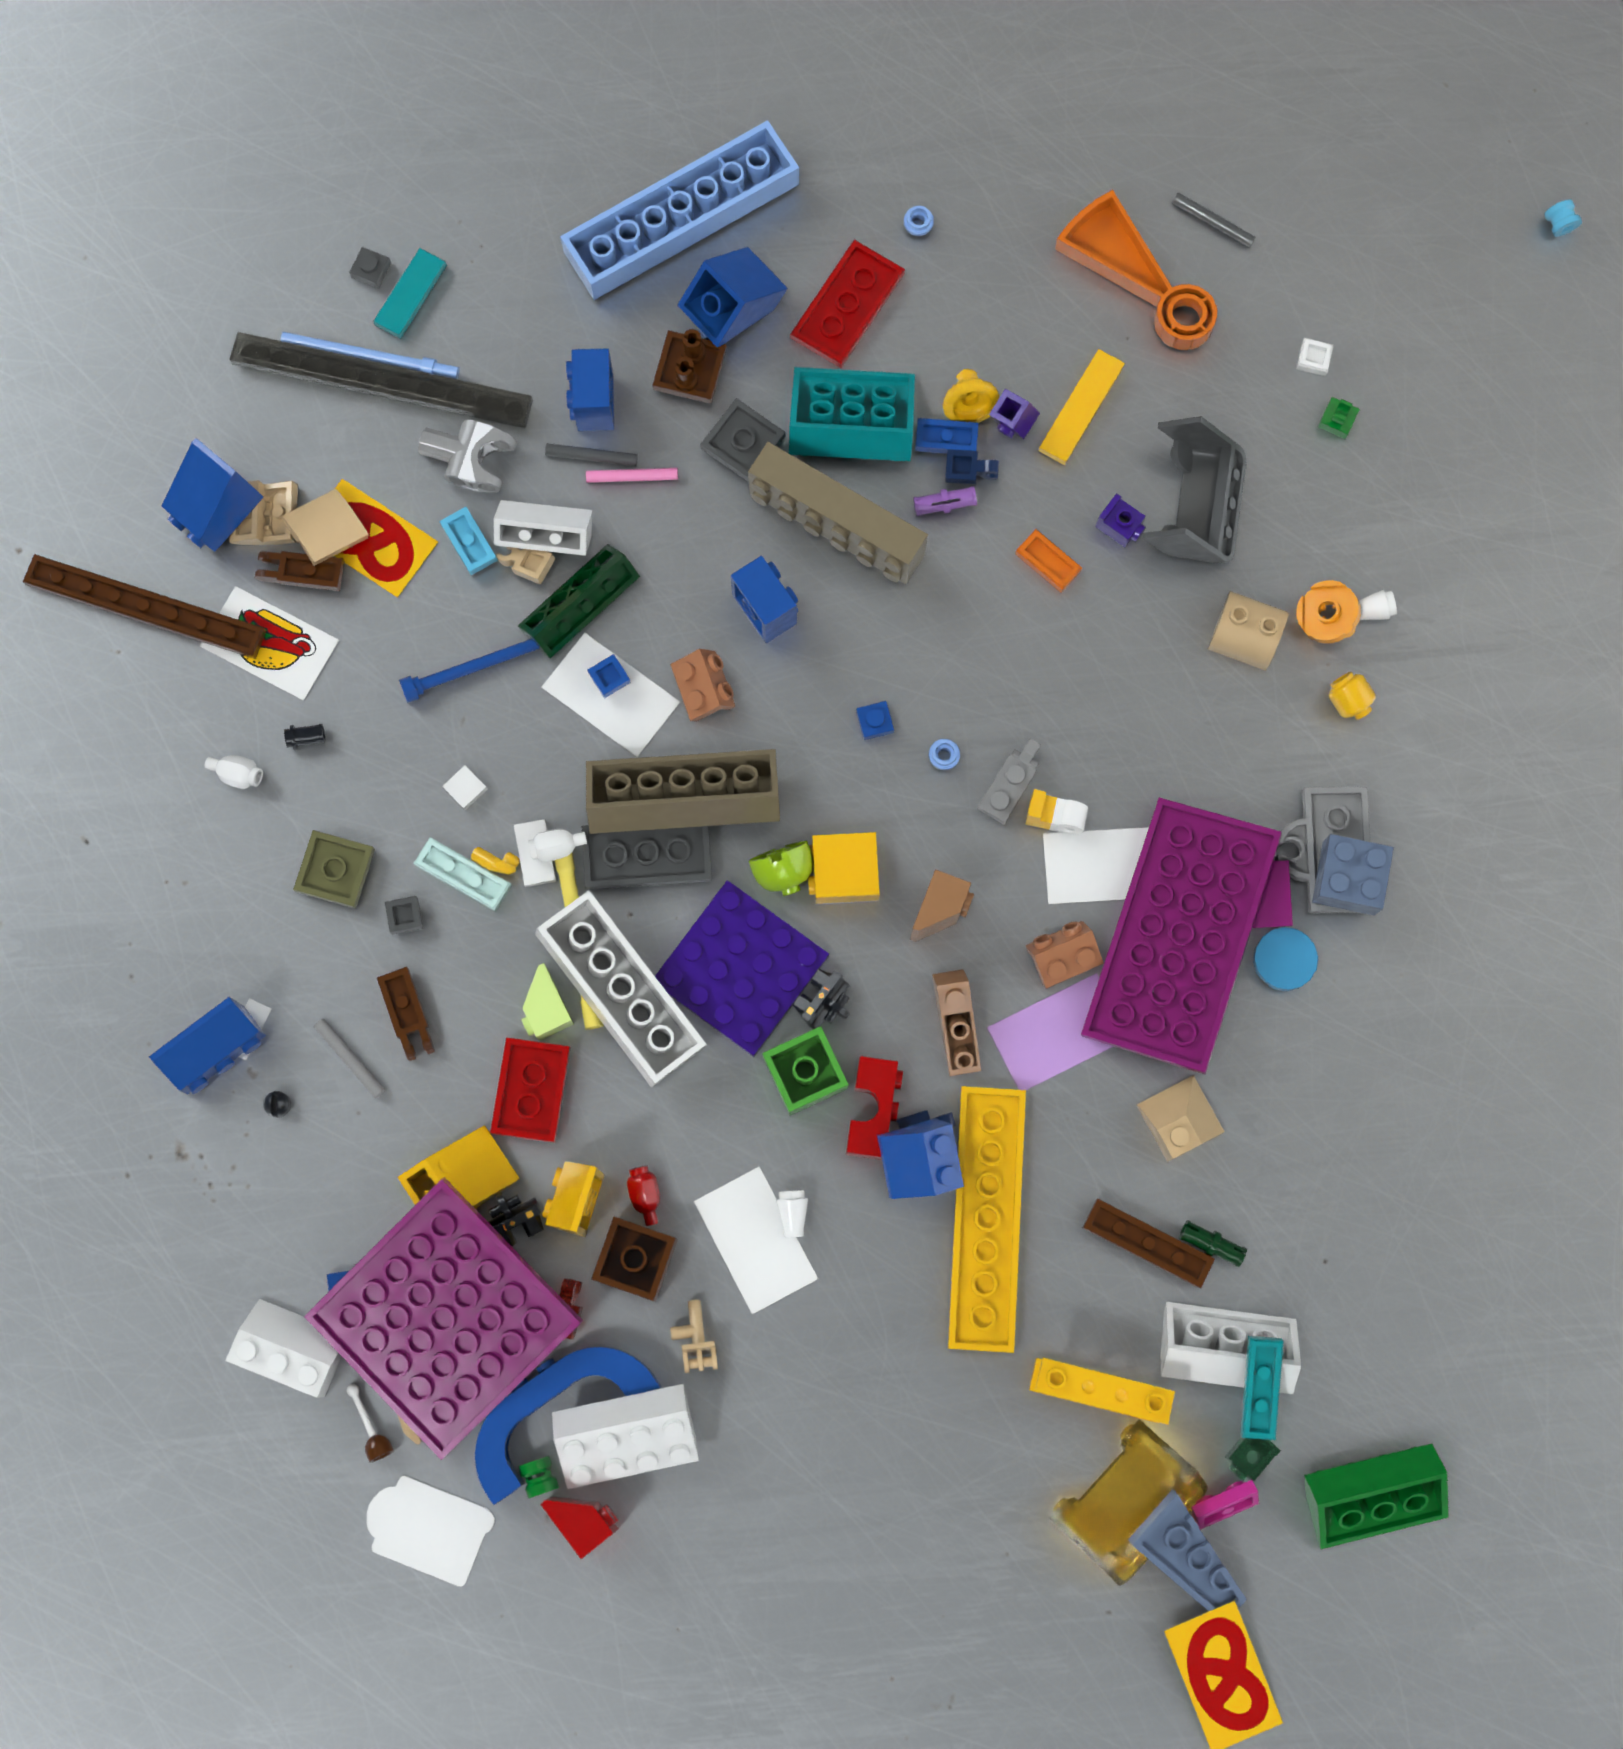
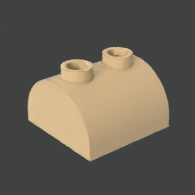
M1229 591L1208 650L1266 671L1280 642L1289 612Z

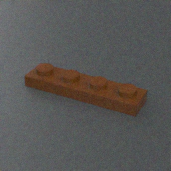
M1098 1198L1095 1200L1082 1229L1199 1289L1202 1288L1215 1258Z

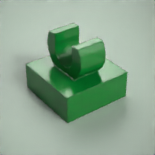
M1332 397L1318 427L1346 439L1360 409L1352 406L1353 404Z

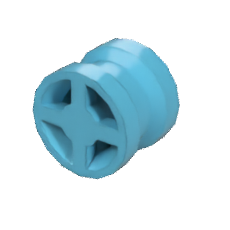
M1571 199L1553 205L1544 213L1546 220L1553 225L1552 233L1555 237L1566 235L1582 224L1581 217L1574 212L1575 204Z

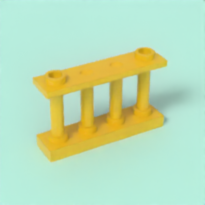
M1035 1358L1028 1389L1029 1391L1166 1425L1169 1423L1175 1395L1173 1390L1047 1358Z

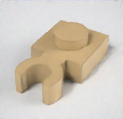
M506 547L512 550L509 555L503 556L497 553L498 561L504 566H513L511 569L514 574L540 585L555 561L553 554L547 551L520 550L519 548Z

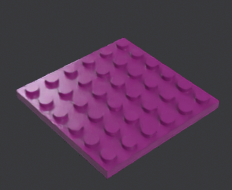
M445 1177L304 1316L440 1460L449 1454L583 1321Z

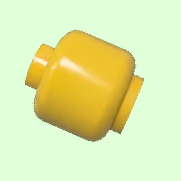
M1348 672L1330 684L1332 689L1328 697L1341 717L1350 718L1354 716L1356 720H1359L1373 710L1370 705L1375 701L1376 694L1363 675H1353L1352 672Z

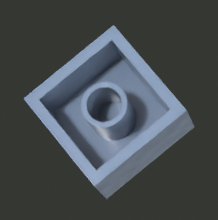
M1330 834L1322 843L1312 903L1375 916L1384 908L1394 847Z

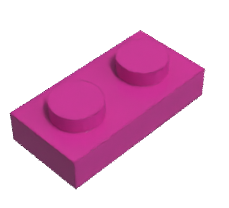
M1253 1480L1245 1483L1242 1481L1235 1482L1229 1485L1225 1492L1216 1496L1206 1495L1198 1499L1195 1505L1191 1506L1192 1516L1199 1529H1204L1259 1504L1258 1490Z

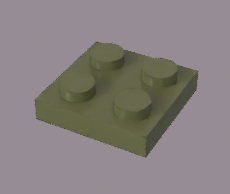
M313 830L293 890L297 893L356 909L375 848Z

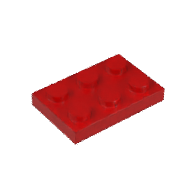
M506 1037L490 1130L491 1134L556 1143L571 1050L570 1046Z

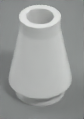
M1382 589L1359 600L1361 606L1360 620H1389L1390 616L1397 615V607L1392 590L1385 592Z
M805 1190L779 1191V1200H776L784 1227L785 1237L804 1236L808 1198H805Z

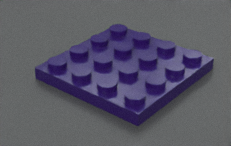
M727 880L655 977L670 997L752 1057H755L794 1002L810 983L813 976L827 960L829 953Z

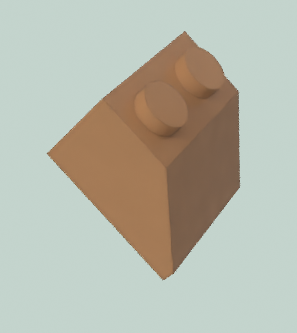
M935 869L914 923L910 940L917 942L957 924L959 916L966 918L974 896L973 893L969 892L971 883Z

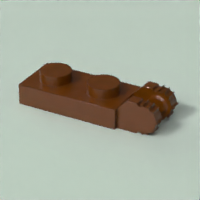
M260 551L258 554L259 561L266 564L279 565L278 571L260 569L255 571L254 578L259 581L340 591L345 564L343 558L331 557L313 566L307 554Z
M404 967L377 977L396 1036L401 1040L407 1059L409 1061L416 1059L414 1046L408 1036L416 1032L420 1033L424 1050L428 1054L434 1053L435 1049L432 1039L427 1030L429 1025L409 968Z

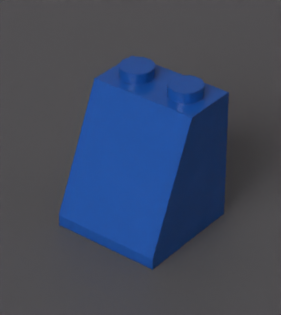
M745 247L704 260L677 306L716 347H720L774 311L788 288L749 247Z
M195 438L161 506L171 514L167 520L181 532L186 527L190 531L187 537L199 548L207 545L216 552L263 499V496L199 439Z

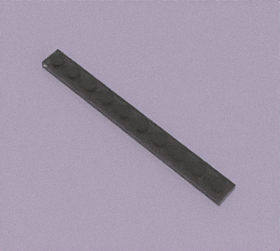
M237 332L230 356V361L233 365L526 428L533 402L532 396L242 332Z

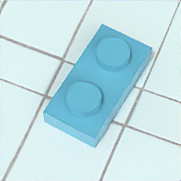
M467 507L439 521L471 576L498 561Z

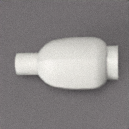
M229 755L224 756L220 760L208 757L205 761V768L215 771L218 778L230 786L246 789L251 786L257 787L262 781L263 770L257 768L255 762L251 759Z
M565 829L540 832L533 840L528 841L531 858H538L542 862L564 858L573 852L575 846L587 844L585 831L572 834Z

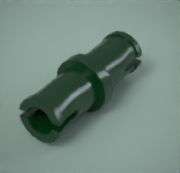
M1189 1220L1184 1223L1179 1235L1180 1240L1203 1249L1204 1253L1211 1257L1215 1255L1234 1264L1238 1268L1241 1266L1245 1259L1247 1248L1222 1238V1234L1217 1231L1212 1233L1191 1223Z

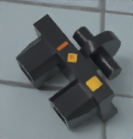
M819 969L811 981L813 987L819 990L815 998L811 999L807 995L802 994L793 1004L801 1018L813 1030L820 1027L825 1020L832 1024L837 1015L844 1019H847L850 1015L844 1008L850 999L845 994L850 985L837 971L834 970L831 974Z
M502 1192L496 1195L499 1204L489 1209L491 1217L494 1218L489 1221V1224L512 1247L516 1244V1239L511 1229L522 1224L528 1237L544 1230L540 1217L541 1210L536 1198L521 1204L522 1202L518 1195L506 1200Z

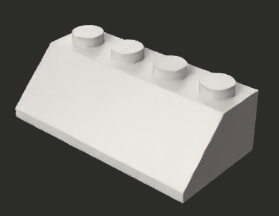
M1166 1302L1160 1351L1161 1377L1244 1388L1248 1336L1282 1338L1284 1342L1280 1393L1293 1394L1301 1369L1296 1319Z

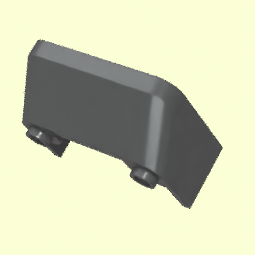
M1202 416L1158 422V429L1174 440L1170 456L1176 467L1183 472L1176 525H1166L1162 531L1143 533L1142 539L1167 556L1211 563L1230 562L1235 553L1246 470V455L1243 448Z

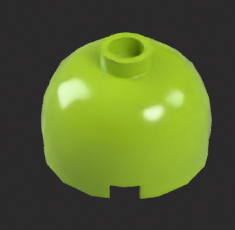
M807 840L787 844L785 848L772 849L749 859L750 868L755 880L768 891H782L783 896L801 890L800 884L808 880L813 871L814 864Z

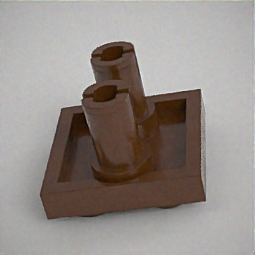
M689 329L684 334L668 330L653 381V390L712 404L726 355L727 344L716 347L711 340L701 338V333L695 329Z

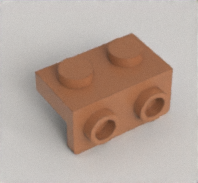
M698 649L670 664L690 721L697 722L720 709L730 710L735 707L733 690L723 673V662L715 651Z
M1083 921L1070 922L1064 925L1062 930L1053 934L1040 935L1032 943L1026 945L1027 952L1032 956L1042 985L1046 989L1104 964L1093 931Z

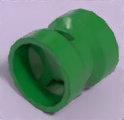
M550 1455L518 1466L521 1476L526 1479L527 1486L525 1491L528 1499L559 1488L557 1478L552 1476L550 1470L552 1467ZM544 1472L543 1476L533 1479V1475Z

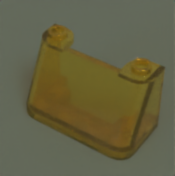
M1140 1419L1123 1430L1120 1435L1122 1440L1120 1448L1122 1452L1079 1500L1075 1497L1061 1499L1055 1505L1053 1515L1049 1518L1119 1586L1128 1582L1148 1560L1128 1539L1173 1489L1178 1494L1190 1513L1192 1511L1191 1506L1195 1505L1196 1501L1203 1497L1208 1489V1485L1200 1473Z

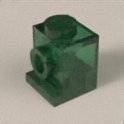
M1241 1437L1224 1458L1231 1463L1228 1469L1240 1480L1244 1481L1247 1477L1249 1480L1255 1481L1281 1450L1270 1440ZM1253 1450L1257 1453L1258 1458L1255 1463L1251 1464L1247 1460V1454Z

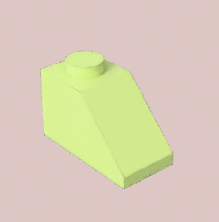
M544 963L538 965L522 1008L526 1017L522 1018L521 1021L528 1035L535 1034L536 1038L541 1041L574 1025L546 965Z

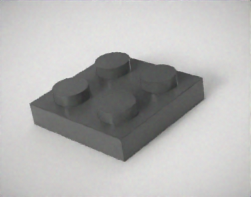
M736 398L702 441L700 448L749 482L748 471L767 441L778 447L786 437V432Z

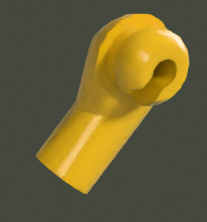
M481 847L475 848L471 854V860L489 871L510 875L516 872L515 868L520 864V859L510 852L506 853L502 860Z

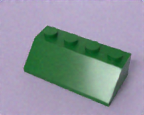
M1432 1443L1304 1475L1306 1500L1320 1549L1449 1518L1448 1473Z

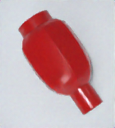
M648 1165L630 1169L627 1189L633 1207L637 1212L643 1214L646 1226L658 1224L655 1210L660 1204V1192L655 1174L649 1171Z

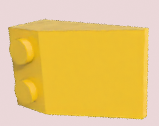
M565 1161L563 1168H557L553 1178L552 1186L557 1188L553 1200L548 1198L543 1210L542 1217L547 1218L545 1225L586 1237L605 1175L597 1167Z

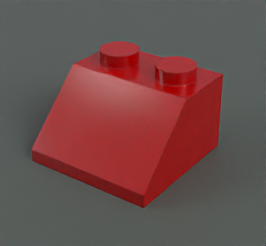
M555 1496L546 1499L540 1504L580 1559L584 1558L619 1529L615 1524L619 1519L608 1504L602 1507L599 1502Z

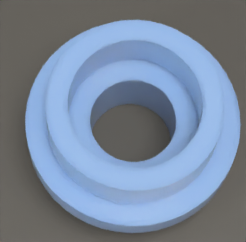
M914 206L904 216V227L912 235L923 236L929 233L933 227V215L924 206ZM919 219L922 220L924 224L916 225L913 222Z
M940 739L930 747L929 760L935 768L949 770L959 762L960 750L952 740ZM941 751H947L950 754V758L942 760L938 754Z

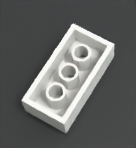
M683 1384L552 1412L553 1437L567 1489L699 1461L695 1431Z

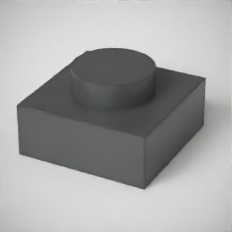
M362 247L349 273L351 278L379 289L391 261L389 257Z
M417 896L385 902L389 931L392 935L423 929Z

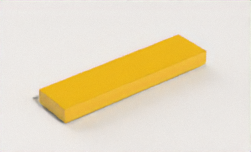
M1100 349L1097 350L1040 445L1039 452L1064 466L1066 465L1124 368V362Z

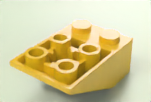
M485 1125L425 1158L397 1177L415 1205L445 1177L475 1209L520 1180Z

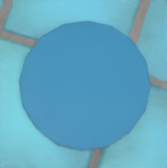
M1282 927L1271 930L1260 939L1254 949L1253 964L1256 974L1269 987L1274 990L1291 991L1299 989L1311 980L1317 970L1318 954L1314 943L1306 934L1294 928Z

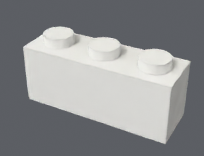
M506 500L500 501L494 516L495 546L583 556L587 554L592 538V510Z

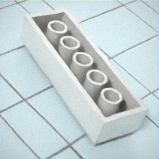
M589 890L537 928L536 937L651 1088L707 1045Z

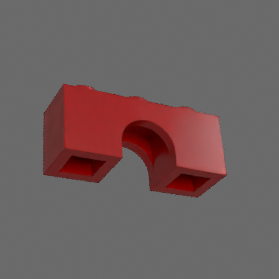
M860 1056L855 1091L867 1093L874 1097L878 1104V1112L875 1117L868 1121L851 1120L846 1155L882 1160L877 1135L889 1132L890 1121H897L899 1102H893L894 1089L901 1090L903 1070H897L898 1061Z

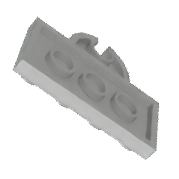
M1304 787L1302 790L1303 819L1294 820L1281 830L1282 836L1278 846L1281 847L1288 842L1294 843L1299 850L1298 857L1289 858L1284 854H1280L1275 857V860H1289L1290 878L1307 882L1308 913H1359L1312 903L1322 843L1330 834L1370 842L1367 787Z

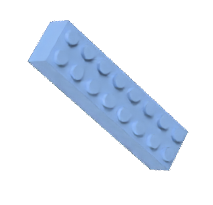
M767 120L560 236L563 252L593 300H596L798 186L799 166Z

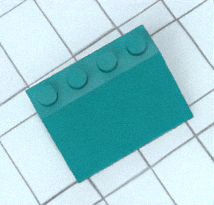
M794 367L789 454L832 458H858L864 460L911 461L915 374Z

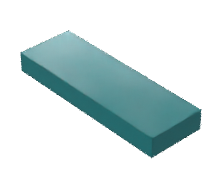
M419 248L374 319L375 326L401 339L447 267L446 261Z
M1248 1336L1240 1433L1242 1438L1276 1440L1284 1342L1282 1338Z

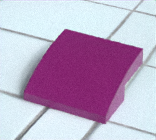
M1289 860L1273 861L1252 928L1293 926Z

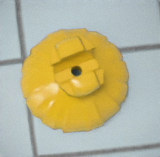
M963 369L956 375L959 382L953 384L944 397L943 411L945 416L951 421L981 423L991 417L989 414L1000 398L999 392L992 383L978 379L977 373L973 369Z

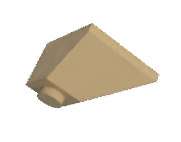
M1194 1075L1137 1104L1167 1162L1224 1133Z

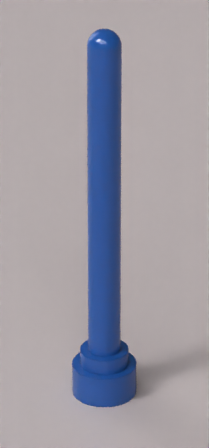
M532 639L421 679L418 676L412 678L410 675L399 679L407 703L418 700L419 696L424 694V690L540 648Z

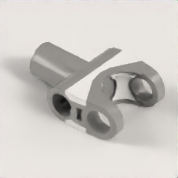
M465 419L458 436L425 428L420 437L418 452L420 455L448 462L444 478L448 482L475 491L497 493L500 492L503 482L498 477L489 474V471L481 467L482 461L488 454L493 452H503V450L514 451L517 441L508 433L491 425Z

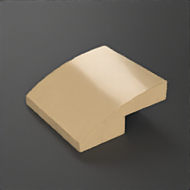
M259 480L248 481L263 496V499L229 536V542L240 545L297 543L284 523L282 515L297 508L298 484L293 481L263 484Z
M337 489L282 515V519L297 544H301L313 566L368 539V532Z

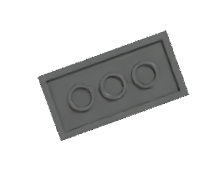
M589 825L581 826L582 832L585 831L587 844L582 845L586 890L712 881L708 826L590 834Z

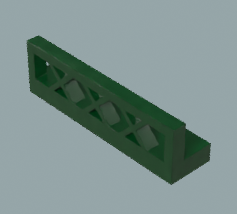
M607 544L527 616L518 627L537 644L544 655L551 658L633 584L640 575L623 553ZM610 556L612 557L607 563L603 564ZM562 600H565V601H564L563 603H561L559 606H556V605L559 604ZM543 620V621H542L541 623H539L534 629H531L535 624H537L539 621Z

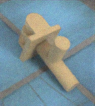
M701 1300L688 1301L690 1325L670 1327L672 1340L692 1339V1344L681 1345L685 1373H690V1369L699 1368V1372L704 1371V1367L712 1366L713 1370L718 1369L715 1342H705ZM711 1354V1357H703V1355ZM689 1356H697V1358L689 1359Z

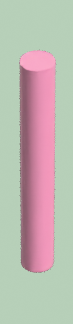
M678 468L586 471V483L678 480Z

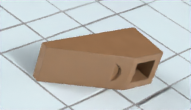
M963 969L932 974L949 1075L955 1076L981 1071L969 980Z

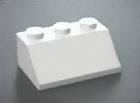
M259 1299L239 1328L225 1361L316 1398L326 1396L342 1356L303 1315Z

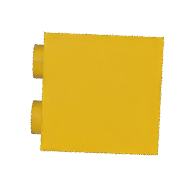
M876 832L812 835V845H809L813 856L814 876L808 878L809 895H815L816 904L879 901Z

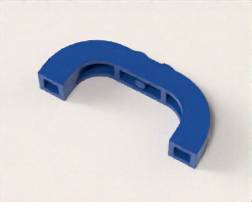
M606 1347L581 1349L566 1355L557 1362L551 1358L536 1369L539 1375L529 1382L525 1378L511 1391L512 1394L503 1399L489 1413L479 1431L475 1448L476 1471L481 1486L492 1504L499 1503L525 1484L509 1456L510 1437L521 1421L573 1384L588 1376L597 1375L612 1380L619 1386L625 1396L657 1390L662 1386L650 1369L631 1354Z

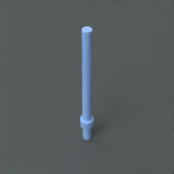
M283 332L281 335V344L419 371L421 375L434 377L435 375L458 379L459 367L437 363V360L423 357L421 360Z

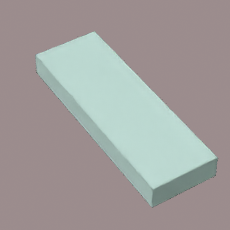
M431 837L413 863L416 867L494 912L497 911L512 886L510 882Z

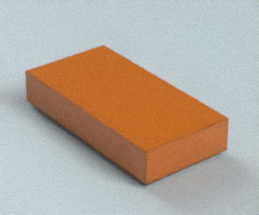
M1037 529L1031 533L1015 552L1021 560L1060 593L1082 571L1080 565Z

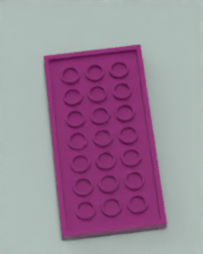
M1158 798L1081 1032L1082 1037L1206 1075L1281 840V831Z

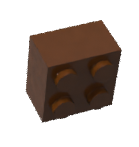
M614 1216L591 1279L656 1302L678 1239Z

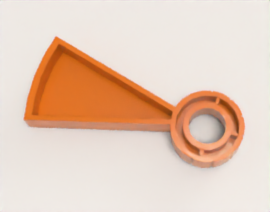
M1113 190L1095 199L1082 209L1058 236L1055 246L1056 251L1157 307L1154 316L1155 331L1166 345L1178 350H1189L1200 347L1210 338L1218 312L1213 297L1203 288L1196 285L1180 284L1174 287L1171 286ZM1181 306L1191 307L1196 310L1200 320L1191 326L1181 325L1176 322L1172 312Z

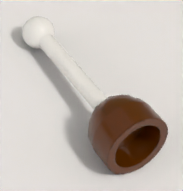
M350 1384L346 1392L350 1397H353L370 1437L365 1445V1454L369 1463H373L392 1454L394 1449L389 1439L375 1434L359 1396L360 1388L357 1384Z

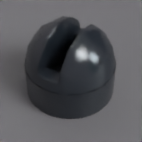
M273 1091L265 1097L263 1107L268 1115L280 1118L290 1111L291 1101L283 1092ZM274 1096H278L277 1112H273Z

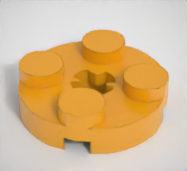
M1335 580L1321 581L1311 586V590L1305 596L1302 595L1298 601L1296 609L1298 624L1306 635L1320 643H1335L1344 638L1351 637L1355 633L1361 616L1360 602L1353 591L1346 587L1345 584ZM1327 605H1333L1332 608L1334 610L1337 608L1336 613L1330 619H1326L1325 616L1321 617V611H1325Z

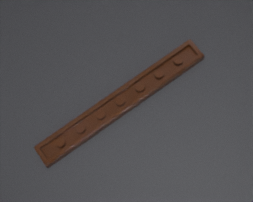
M34 554L23 580V583L27 586L256 659L266 634V630L263 627Z

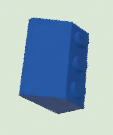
M228 997L151 1054L149 1058L180 1092L187 1095L189 1093L196 1094L209 1084L207 1080L217 1072L223 1074L235 1065L234 1060L242 1053L247 1055L255 1051L261 1045L260 1040L266 1035L247 1009L239 1002Z

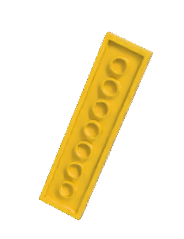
M961 1086L958 1157L964 1187L956 1189L948 1349L1014 1353L1026 1090Z

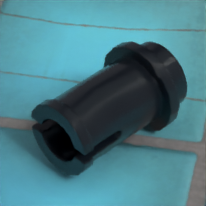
M323 724L298 728L290 725V729H284L287 748L293 747L294 750H297L298 746L325 743Z

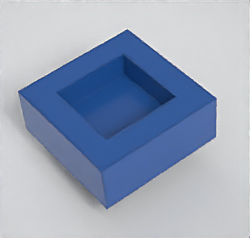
M614 654L587 670L604 699L631 683L630 678Z
M887 701L856 708L864 741L894 733Z

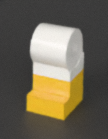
M1034 789L1025 824L1056 832L1082 834L1084 832L1088 806L1078 801L1049 796L1044 791Z

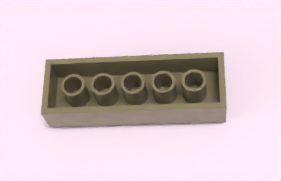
M768 441L748 471L749 494H751L755 502L762 506H767V504L778 510V514L788 521L796 520L803 524L804 529L808 533L816 537L821 535L830 540V544L837 550L851 552L856 555V559L867 567L875 566L883 571L882 573L887 579L895 583L900 581L907 584L925 556L927 533Z
M776 749L586 761V812L590 834L780 821Z

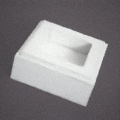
M1304 338L1296 370L1326 376L1334 345Z
M466 765L442 786L464 810L488 790Z

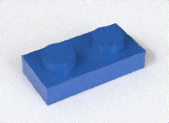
M918 418L915 451L947 454L948 449L977 451L979 423Z

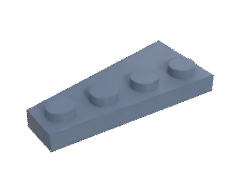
M1172 1489L1128 1541L1208 1611L1232 1601L1236 1602L1239 1609L1247 1599L1220 1561L1215 1550L1199 1529L1198 1524L1188 1512L1178 1494Z

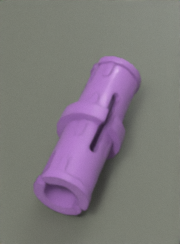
M974 486L948 492L947 489H942L937 494L913 497L917 517L941 511L947 514L952 509L977 506ZM941 501H948V502H942V503H938V504H932V503L941 502Z

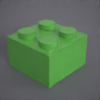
M821 1026L762 1053L763 1060L789 1116L848 1089L849 1084Z

